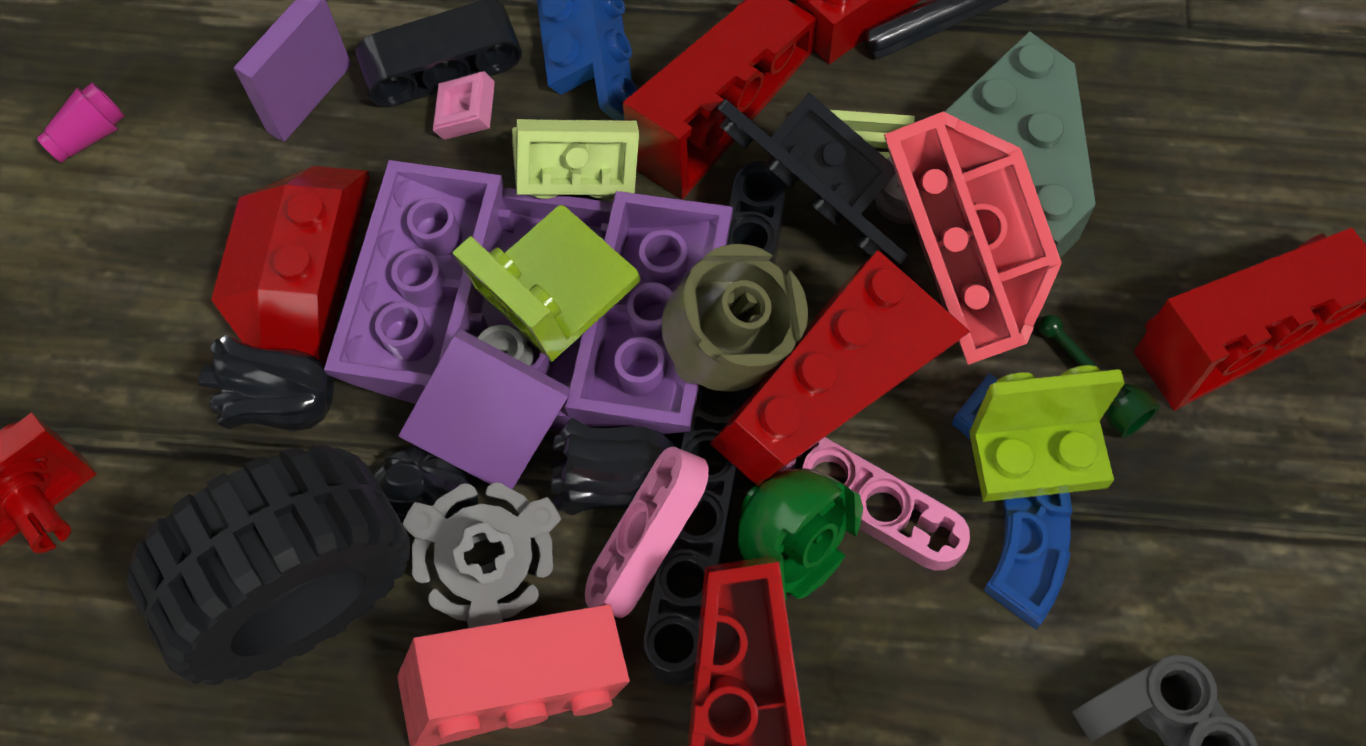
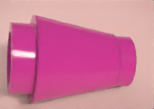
M91 82L83 90L79 87L74 90L46 126L44 132L37 137V140L55 159L63 163L70 156H74L119 130L116 124L125 117V114L97 85Z

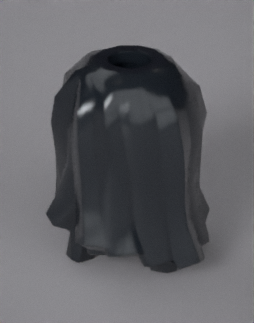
M223 334L211 343L209 349L214 355L212 365H205L200 370L199 386L221 390V392L212 395L209 401L211 411L218 414L217 421L219 425L232 429L242 424L252 423L294 432L311 429L327 416L333 400L334 380L332 376L327 375L324 371L325 365L314 356L295 349H264L238 341L228 334Z
M574 418L567 420L561 433L556 434L553 441V451H561L568 457L567 460L554 461L553 477L550 481L552 493L558 494L553 499L555 508L558 511H565L569 515H576L582 511L599 507L627 510L657 458L665 449L672 446L675 447L674 443L661 432L643 426L592 428Z

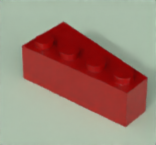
M877 250L846 280L805 329L793 351L763 379L710 444L758 486L938 357L971 331Z

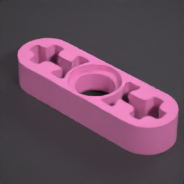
M673 446L665 449L660 454L589 573L585 588V601L589 608L611 604L613 615L618 618L627 616L633 610L705 491L709 471L708 464L704 458Z

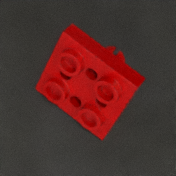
M32 412L19 422L9 424L0 430V546L21 532L28 541L31 550L39 554L57 547L47 532L53 531L61 542H64L71 533L70 525L61 518L54 506L96 476L97 473L84 456Z

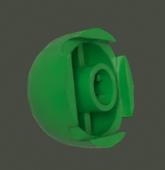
M795 468L783 471L764 483L754 486L745 496L741 507L742 515L739 521L738 547L744 560L772 556L779 561L785 600H787L786 593H790L796 599L807 597L826 582L846 555L838 550L837 547L841 543L846 531L856 537L859 531L863 513L861 497L840 481L815 469Z

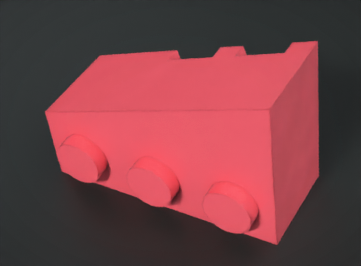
M611 604L415 637L411 642L397 676L410 746H438L506 727L510 729L528 727L547 720L548 716L570 710L573 711L575 716L597 713L613 705L611 699H614L630 682Z

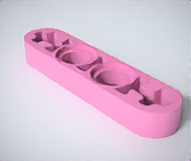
M826 437L810 448L812 451L806 456L802 468L814 469L822 462L839 464L847 475V481L844 485L860 495L863 513L859 530L919 565L934 571L947 570L954 567L962 559L969 545L970 531L964 518L956 511ZM796 459L787 464L774 475L786 470L795 469ZM884 492L893 495L901 505V515L891 522L875 520L866 508V500L871 495ZM913 509L922 513L916 524L917 526L931 533H935L940 526L949 530L951 533L948 537V542L955 549L944 545L939 552L933 551L928 547L930 536L916 526L913 527L910 537L901 534L909 522Z

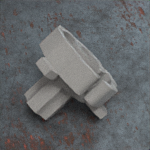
M496 482L487 487L485 496L505 501L512 506L518 516L513 515L500 506L478 504L462 508L448 519L445 517L450 508L456 503L477 496L475 487L470 484H461L439 498L433 506L414 502L403 522L405 529L415 537L412 545V575L414 579L420 583L430 582L431 577L426 563V553L431 542H435L434 564L440 580L453 594L471 601V604L455 603L450 601L440 590L434 588L429 594L430 605L456 620L467 621L468 628L502 623L503 619L513 617L523 609L534 604L539 594L538 589L532 583L528 584L516 598L510 601L497 602V600L514 592L527 576L532 560L530 538L534 541L538 551L534 575L545 578L553 571L552 539L549 532L557 525L561 517L548 497L530 503L524 495L506 487L502 483ZM487 540L488 543H500L502 554L494 557L492 563L480 566L478 563L467 565L465 562L464 552L471 550L474 547V543Z

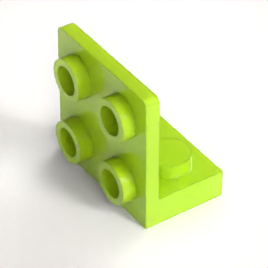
M564 205L557 206L505 253L498 247L489 253L472 236L452 252L475 289L551 362L641 280L637 269Z
M1086 365L1069 369L1060 376L1035 378L1031 373H1014L998 379L996 383L991 384L969 431L983 502L1108 488L1114 481L1100 420L1125 384L1122 371L1119 369L1099 371V368L1096 366Z

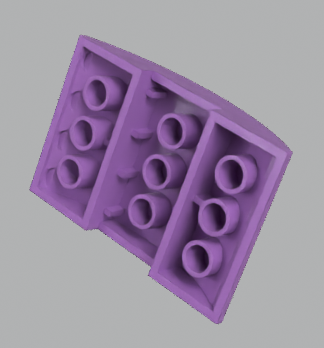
M389 160L324 371L329 376L355 386L416 404L458 328L476 338L484 330L495 325H507L518 330L475 289L452 252L472 236L489 253L496 247L505 253L557 206L564 205L637 269L641 280L553 362L528 340L527 347H530L533 351V362L530 367L570 388L567 400L548 430L561 431L566 421L574 418L592 428L643 426L662 434L690 431L699 384H689L676 373L674 362L669 356L663 341L662 316L669 297L692 267L715 248L727 245L733 207L616 191L613 202L564 195L542 199L532 195L517 194L516 189L505 188L501 175Z

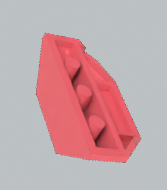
M944 111L884 134L901 192L942 304L951 315L971 331L958 341L967 364L970 365L1027 344L1034 329L1033 326L1043 308L1062 262L1021 148L961 121Z

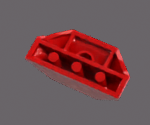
M311 166L239 197L211 300L243 343L264 349H295L309 353L326 365L370 179L368 170Z

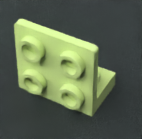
M517 119V127L512 129L517 194L532 195L542 199L554 198L558 195H590L598 199H609L615 197L616 191L635 193L639 141L637 121Z

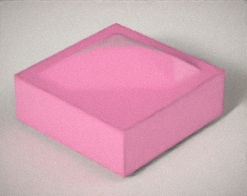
M483 71L439 83L433 131L443 140L490 129L495 81Z

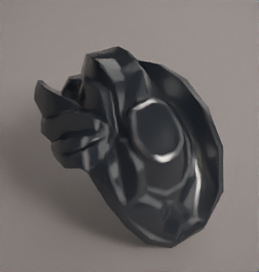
M416 445L388 455L372 470L373 476L402 523L414 502L433 506L439 498L464 483L471 485V481L467 477L468 472ZM477 496L456 503L450 508L445 518H450L462 508L478 505Z

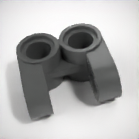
M1172 655L1163 658L1096 696L1072 712L1090 742L1137 718L1146 728L1156 732L1165 746H1201L1203 740H1208L1217 746H1258L1253 733L1243 723L1229 717L1217 700V684L1212 673L1202 662L1190 656ZM1161 681H1169L1177 685L1185 697L1184 710H1177L1169 706L1163 699L1160 686Z

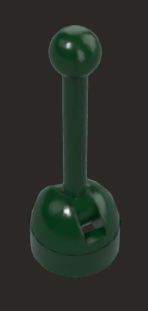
M1046 315L1039 321L1038 328L1040 333L1046 338H1054L1079 366H1096L1062 330L1063 323L1058 316ZM1124 384L1104 415L1109 425L1120 437L1127 438L1140 430L1156 415L1160 409V404L1138 385Z

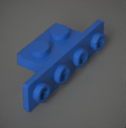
M537 0L548 86L562 95L595 78L600 109L615 121H625L623 102L638 89L631 75L629 58L632 56V48L624 32L622 14L625 12V5L623 0Z

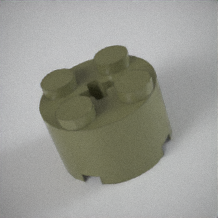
M730 244L715 248L692 267L669 297L662 316V335L668 354L674 362L676 373L682 380L689 384H699L718 391L731 392L747 389L763 380L793 351L807 327V300L804 290L795 275L790 270L785 274L776 264L770 261L773 255L761 248L745 244Z

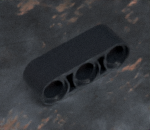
M497 0L478 1L374 33L360 41L355 49L356 58L369 97L374 104L384 107L397 106L436 94L438 84L483 71L489 76L503 73L518 64L522 57V49L507 10Z

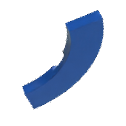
M990 372L958 411L952 422V425L970 441L969 431L987 390L991 384L996 383L998 380ZM1070 493L1002 500L1005 515L1003 547L996 569L983 591L1036 630L1054 605L1064 582L1070 560V515L1072 514Z

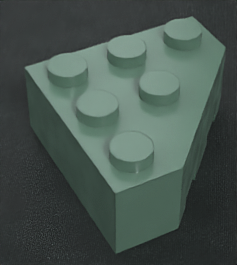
M1029 31L945 112L1021 148L1059 257L1061 258L1079 240L1096 203L1075 63Z

